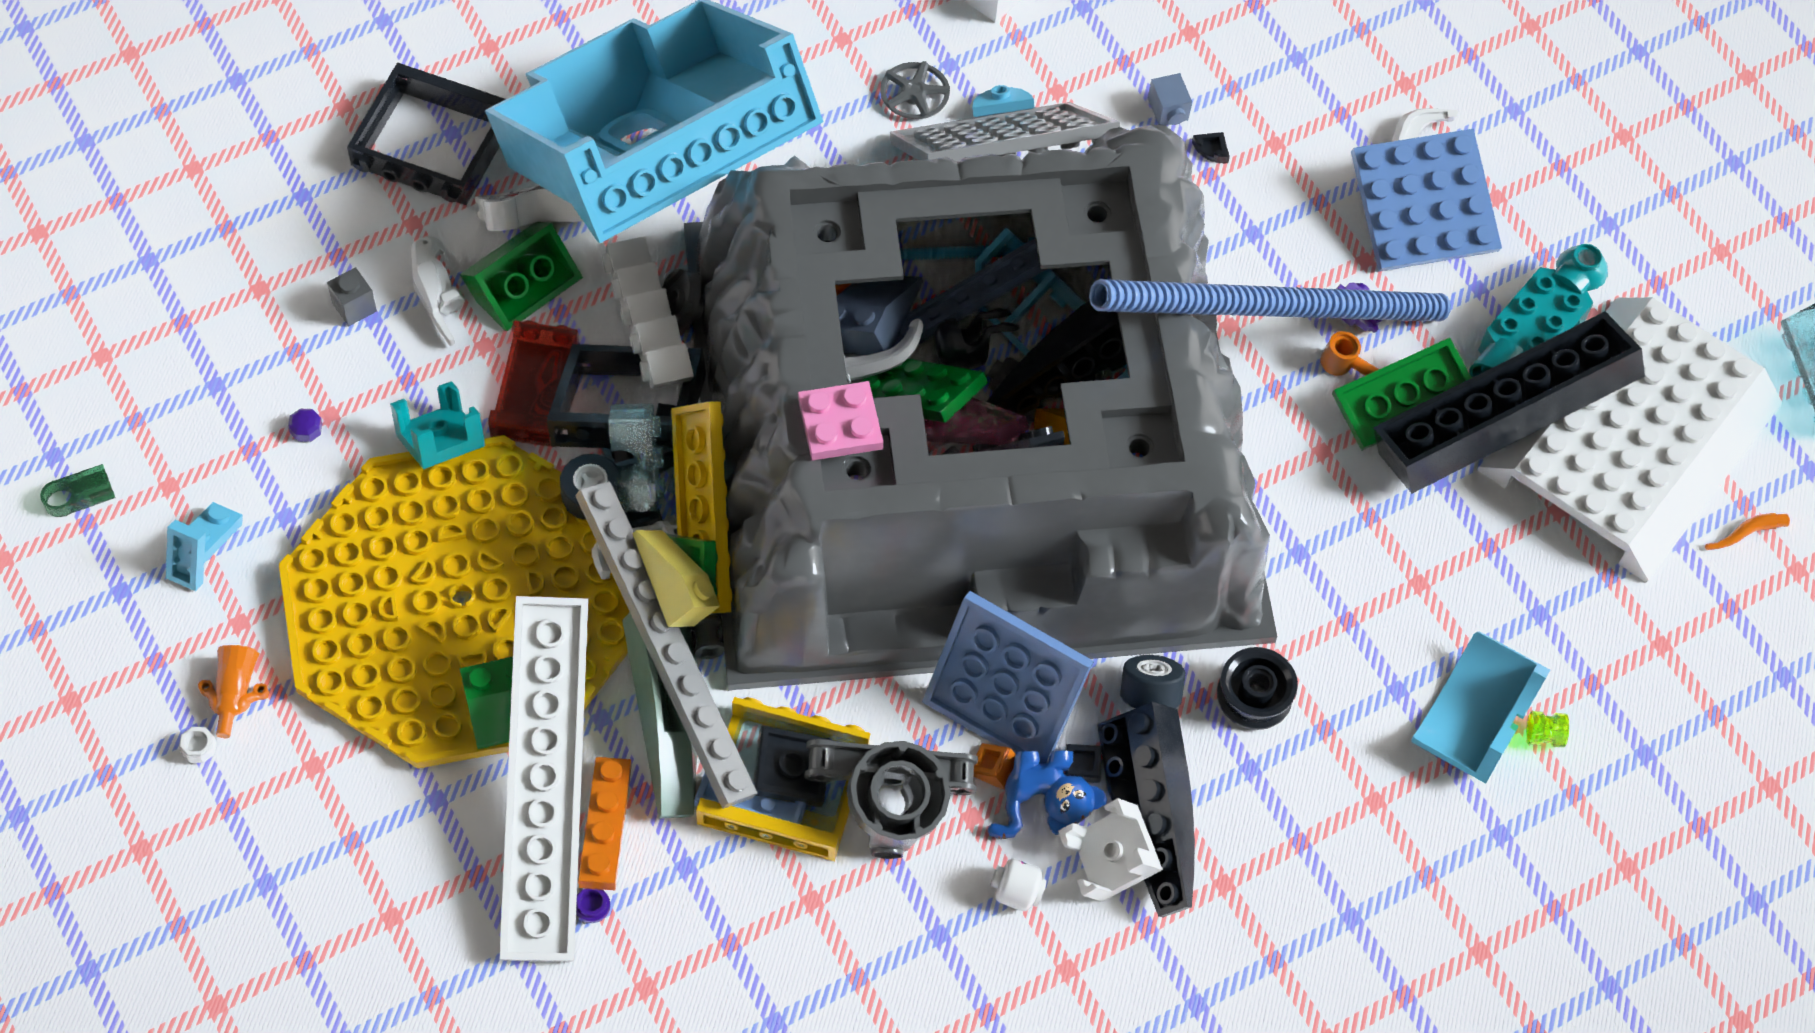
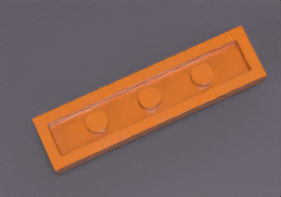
M595 758L578 880L579 888L616 891L632 769L631 759Z

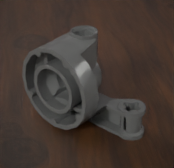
M813 739L806 742V749L809 750L808 770L804 773V778L815 782L849 780L846 790L849 810L858 826L869 834L868 847L872 849L871 855L877 858H902L903 852L908 851L919 839L930 834L946 815L951 794L973 795L977 791V786L973 784L974 765L978 763V757L973 754L930 751L922 746L906 741L884 742L880 745L838 742L826 739ZM883 784L903 785L900 793L904 798L905 807L900 815L890 813L879 802L878 792Z

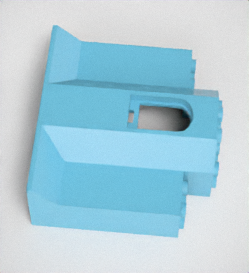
M697 0L651 25L632 18L525 73L530 84L529 88L485 110L508 167L572 204L599 243L606 241L727 175L730 170H736L824 122L793 33L711 0ZM651 128L658 130L631 145L621 140L625 136L643 129Z

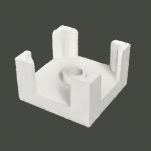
M1119 798L1104 806L1105 810L1113 813L1088 827L1072 823L1058 831L1063 845L1066 848L1078 851L1089 881L1084 879L1077 880L1082 895L1099 901H1105L1163 870L1138 805Z

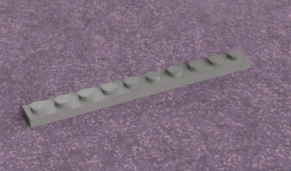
M606 482L580 489L575 495L722 809L752 799L758 794L680 628L667 626L632 534L634 531L611 483Z

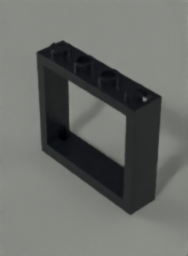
M397 62L347 146L350 164L361 172H370L382 176L390 182H399L411 186L419 192H428L440 196L448 202H457L467 206L500 147L492 127L487 132L461 180L371 149L403 94L489 122L485 110L506 99Z
M572 344L547 417L551 446L673 451V438L669 437V434H672V416L570 412L582 374L642 376L640 370V362L642 361L639 353H633L632 346ZM687 348L694 377L691 381L683 382L676 407L698 404L706 376L703 348ZM582 363L590 364V366H582ZM563 430H567L568 434H562Z

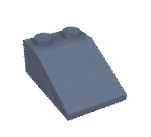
M904 276L903 280L852 283L837 295L843 353L871 355L891 349L923 283L922 277Z

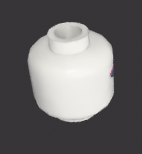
M1012 858L1006 862L1004 867L997 865L990 886L996 888L995 899L999 903L1020 911H1027L1032 905L1038 906L1047 880L1042 879L1040 868Z

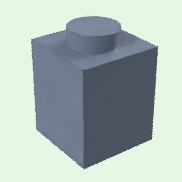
M1181 73L1151 79L1147 98L1158 125H1178L1188 121L1192 99Z

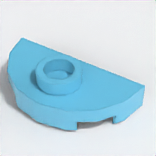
M997 85L979 94L974 99L973 117L1035 108L1034 98L1023 89Z

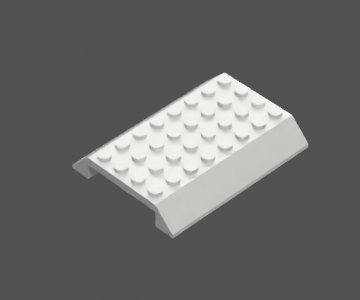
M1617 297L1606 312L1642 348L1645 377L1490 454L1480 465L1478 471L1505 489L1516 478L1624 550L1625 553L1618 564L1647 583L1780 408L1782 401L1764 367L1653 297Z

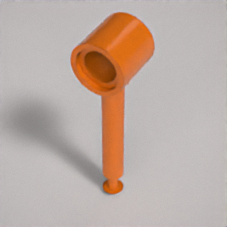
M1346 331L1333 334L1320 356V363L1323 369L1334 376L1345 375L1351 368L1365 376L1379 370V368L1358 357L1361 351L1360 341L1355 335Z

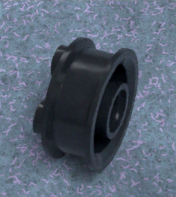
M1250 647L1236 652L1225 663L1217 685V700L1221 710L1228 719L1243 728L1264 730L1278 725L1290 712L1297 694L1298 680L1295 670L1285 657L1271 649ZM1257 684L1265 691H1254L1250 685Z

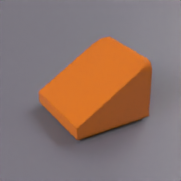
M982 743L976 754L978 763L974 765V777L1005 790L1008 775L1014 768V757L1016 754L1009 747Z

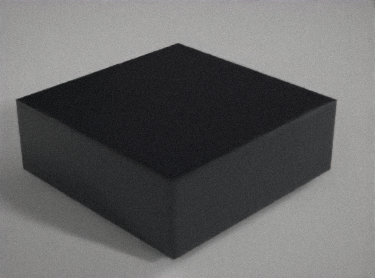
M1066 744L1065 751H1073V763L1069 770L1065 771V775L1083 777L1090 783H1100L1101 746Z

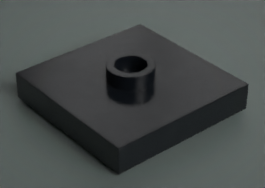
M762 725L759 730L753 784L758 793L756 796L793 803L801 801L806 803V805L821 808L825 801L826 782H815L804 778V773L808 770L809 750L806 749V742L813 739H831Z

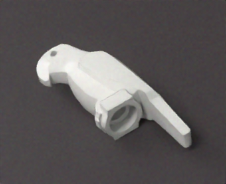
M425 236L413 242L411 248L414 289L434 325L448 345L453 346L455 344L454 336L440 313L442 312L446 316L460 310L465 300L462 291L452 286L447 270L437 259L440 254L444 255L445 253L443 243L438 238Z

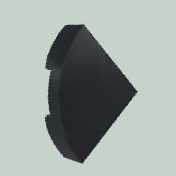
M1224 132L1193 135L1192 144L1202 157L1216 163H1229L1230 155Z

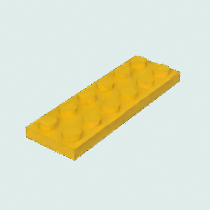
M704 402L671 408L677 535L716 541L718 555L716 587L717 600L720 607L711 614L731 612L732 590L729 577L731 558L728 552L727 537L729 522L726 517L727 486L724 478L725 450L722 438L724 419L721 413V402Z

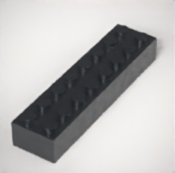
M1604 311L1373 427L1378 453L1409 492L1413 494L1645 377L1642 348Z

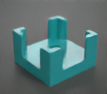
M452 381L437 387L440 409L410 419L408 404L405 399L390 403L396 437L423 469L485 446L480 413L474 406L469 408L468 414L463 412L459 389Z

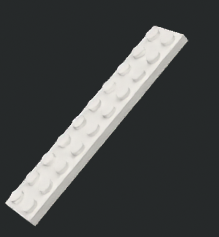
M516 596L500 961L574 962L588 599Z

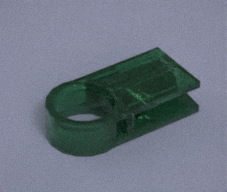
M103 464L58 480H53L47 483L40 493L41 502L45 510L54 517H65L116 498ZM58 491H68L71 493L70 499L63 505L52 506L48 504L51 495Z

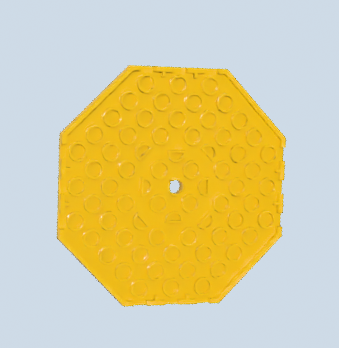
M505 435L485 438L484 447L426 469L419 465L409 451L369 458L361 467V473L351 484L347 483L331 502L332 507L321 519L317 518L301 537V543L290 555L287 554L279 563L293 676L297 693L417 769L509 752V743L477 749L460 668L513 656L516 596L588 599L584 710L628 654L622 620L630 611L612 573H610L608 579H601L595 567L592 549L597 541L588 522L573 516L567 511L562 502L560 475L562 472L555 469L554 464L533 452L528 453L516 446L515 441ZM466 591L472 596L469 601L465 602V605H462L453 600L456 593Z

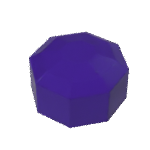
M300 408L289 416L288 429L298 442H312L321 435L323 423L321 417L313 409Z

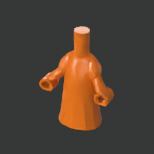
M222 645L218 647L216 691L210 680H201L198 683L201 694L209 699L210 708L219 715L216 736L219 738L228 739L231 737L234 716L245 712L251 703L265 700L269 696L267 685L263 683L255 684L253 691L247 693L251 676L260 654L253 648L241 645Z

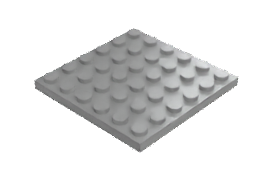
M1065 102L1027 110L890 131L889 133L891 144L914 159L932 160L949 157L958 162L965 157L986 154L1003 157L1009 153L1016 155V152L1027 150L1028 152L1031 151L1039 154L1048 150V147L1060 145V149H1071L1079 147L1080 141L1092 140V144H1094L1109 129L1120 127V121L1072 102Z

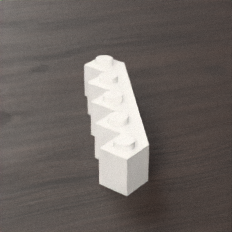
M646 236L607 244L606 253L601 254L605 273L611 272L613 296L615 300L620 299L622 305L620 312L624 326L630 327L632 333L630 334V341L633 353H639L642 361L640 362V370L643 381H649L651 389L691 381L694 375L686 343L682 344L676 316L671 315L666 290L661 288L656 263L651 261Z

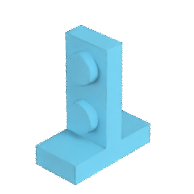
M212 502L190 525L175 519L167 527L166 579L196 592L203 584L204 563L242 526L243 515Z

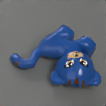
M1019 751L1016 752L1014 768L1008 775L1005 784V809L1009 822L1007 825L992 823L988 826L987 832L989 836L997 839L1014 838L1023 827L1020 804L1036 795L1042 794L1045 796L1044 806L1045 811L1048 813L1047 823L1049 829L1055 835H1060L1058 831L1072 823H1080L1090 816L1093 810L1106 805L1107 796L1103 790L1096 786H1091L1083 777L1066 776L1064 774V771L1069 770L1073 763V751H1051L1048 763H1040L1039 752Z

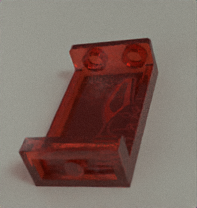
M531 320L524 322L513 321V339L495 410H490L488 418L490 437L505 435L515 442L553 447L550 442L547 417L572 344H580L579 333L577 329H572L565 325H544Z

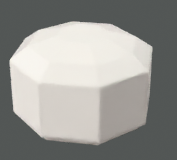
M191 727L181 734L179 750L189 763H204L215 755L216 740L206 727Z

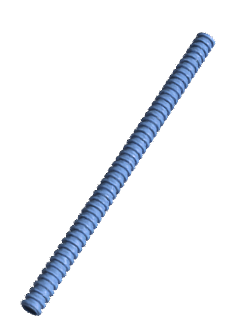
M1099 279L1091 286L1089 295L1092 307L1101 312L1431 322L1444 321L1451 312V303L1445 294L1426 292Z

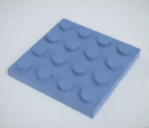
M1474 128L1355 147L1351 150L1378 272L1494 253L1502 249Z
M969 591L962 601L922 703L997 746L1009 747L1015 754L1019 751L1039 752L1040 763H1048L1051 751H1054L1094 661Z

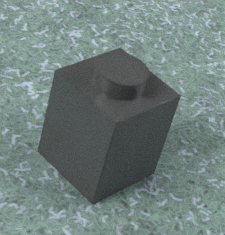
M356 267L327 282L332 304L348 327L377 312L373 291Z

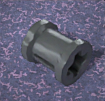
M709 614L698 624L690 627L695 634L696 646L694 648V655L696 658L713 659L721 656L725 650L724 644L720 642L718 628L721 626V621L717 615Z

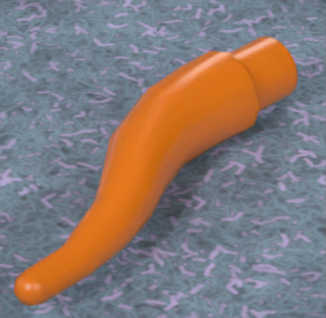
M1787 513L1756 515L1742 522L1728 537L1716 543L1706 544L1705 549L1714 550L1731 546L1755 531L1788 527L1790 524L1789 515Z

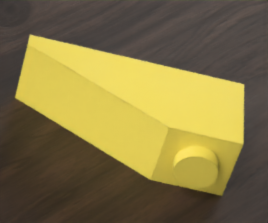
M636 530L632 533L668 627L695 626L720 607L708 575L664 531Z

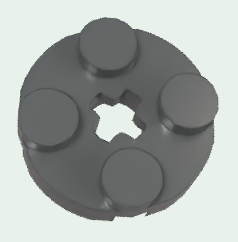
M675 269L668 275L662 288L667 290L666 294L671 315L676 316L679 333L682 336L693 320L700 319L703 314L704 302L700 300L702 276L692 271Z

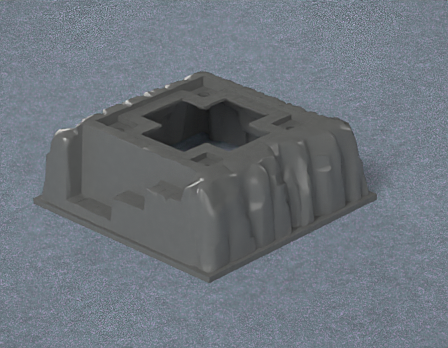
M1148 125L1132 130L1118 127L1109 129L1093 145L1089 146L1084 153L1069 149L1046 150L1039 154L1029 151L1022 160L1019 156L1009 153L1003 157L994 154L965 157L958 162L949 157H942L932 160L896 161L892 165L876 162L864 165L837 164L829 168L818 166L810 168L794 155L784 165L761 166L752 171L730 170L726 178L719 181L706 209L703 222L684 223L687 269L702 276L700 300L704 302V311L700 319L693 320L695 348H703L706 370L700 394V403L721 402V413L724 419L722 438L725 450L724 478L727 486L726 517L729 522L727 537L728 552L731 558L729 577L732 601L731 612L720 614L723 644L725 647L724 656L728 691L934 673L962 601L969 591L1090 659L1276 643L1278 636L1265 576L1270 534L1253 502L1256 483L1248 462L1242 453L1243 408L1241 387L1233 374L1230 358L1220 351L1216 332L1217 315L1117 312L1129 378L1061 383L1060 389L1070 445L929 456L921 397L918 394L873 398L883 438V450L812 461L798 401V392L847 384L835 285L903 280L904 275L896 222L1031 213L1040 269L1109 264L1111 280L1208 284L1206 262L1209 240L1204 234V195L1200 188L1192 181L1193 163L1187 157L1185 142L1179 135L1166 125ZM1132 453H1140L1144 457L1134 456ZM858 475L863 478L860 480L851 479L850 476Z

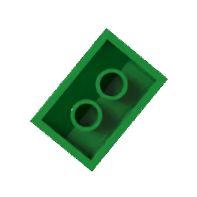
M548 222L531 224L459 274L475 301L504 331H509L584 278L554 226Z
M513 656L460 668L477 749L509 743Z

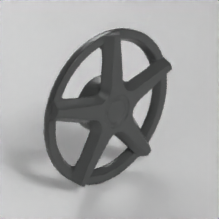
M927 61L907 62L886 71L881 82L880 93L884 104L896 115L907 119H925L934 116L945 107L950 96V86L944 74L937 68L929 65ZM906 69H917L911 80L896 73ZM927 71L934 74L943 86L925 84ZM889 80L902 88V91L890 100L886 96V86ZM944 94L941 104L930 112L926 102L927 95ZM906 101L909 104L916 105L920 114H907L895 107Z

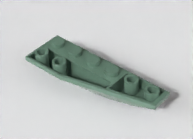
M629 612L622 622L658 818L692 817L695 807L697 754ZM679 627L698 666L697 658L694 655L691 628Z

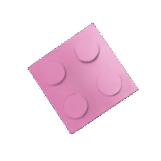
M869 381L798 392L799 406L812 461L883 450V438Z

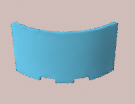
M1480 631L1475 632L1442 691L1412 737L1411 742L1486 784L1519 727L1513 723L1516 716L1521 719L1524 718L1547 678L1550 669Z

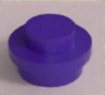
M583 889L577 894L576 915L583 922L597 923L605 919L609 914L611 907L610 898L604 890Z

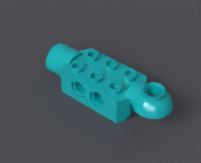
M1581 244L1569 247L1559 255L1556 261V270L1540 267L1486 329L1478 348L1481 355L1469 368V374L1472 378L1586 320L1594 303L1588 291L1601 287L1608 277V264L1596 246Z

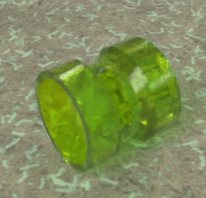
M1530 711L1526 725L1528 745L1541 746L1543 743H1550L1552 747L1565 748L1569 737L1568 714L1554 713L1552 716H1547L1543 711Z

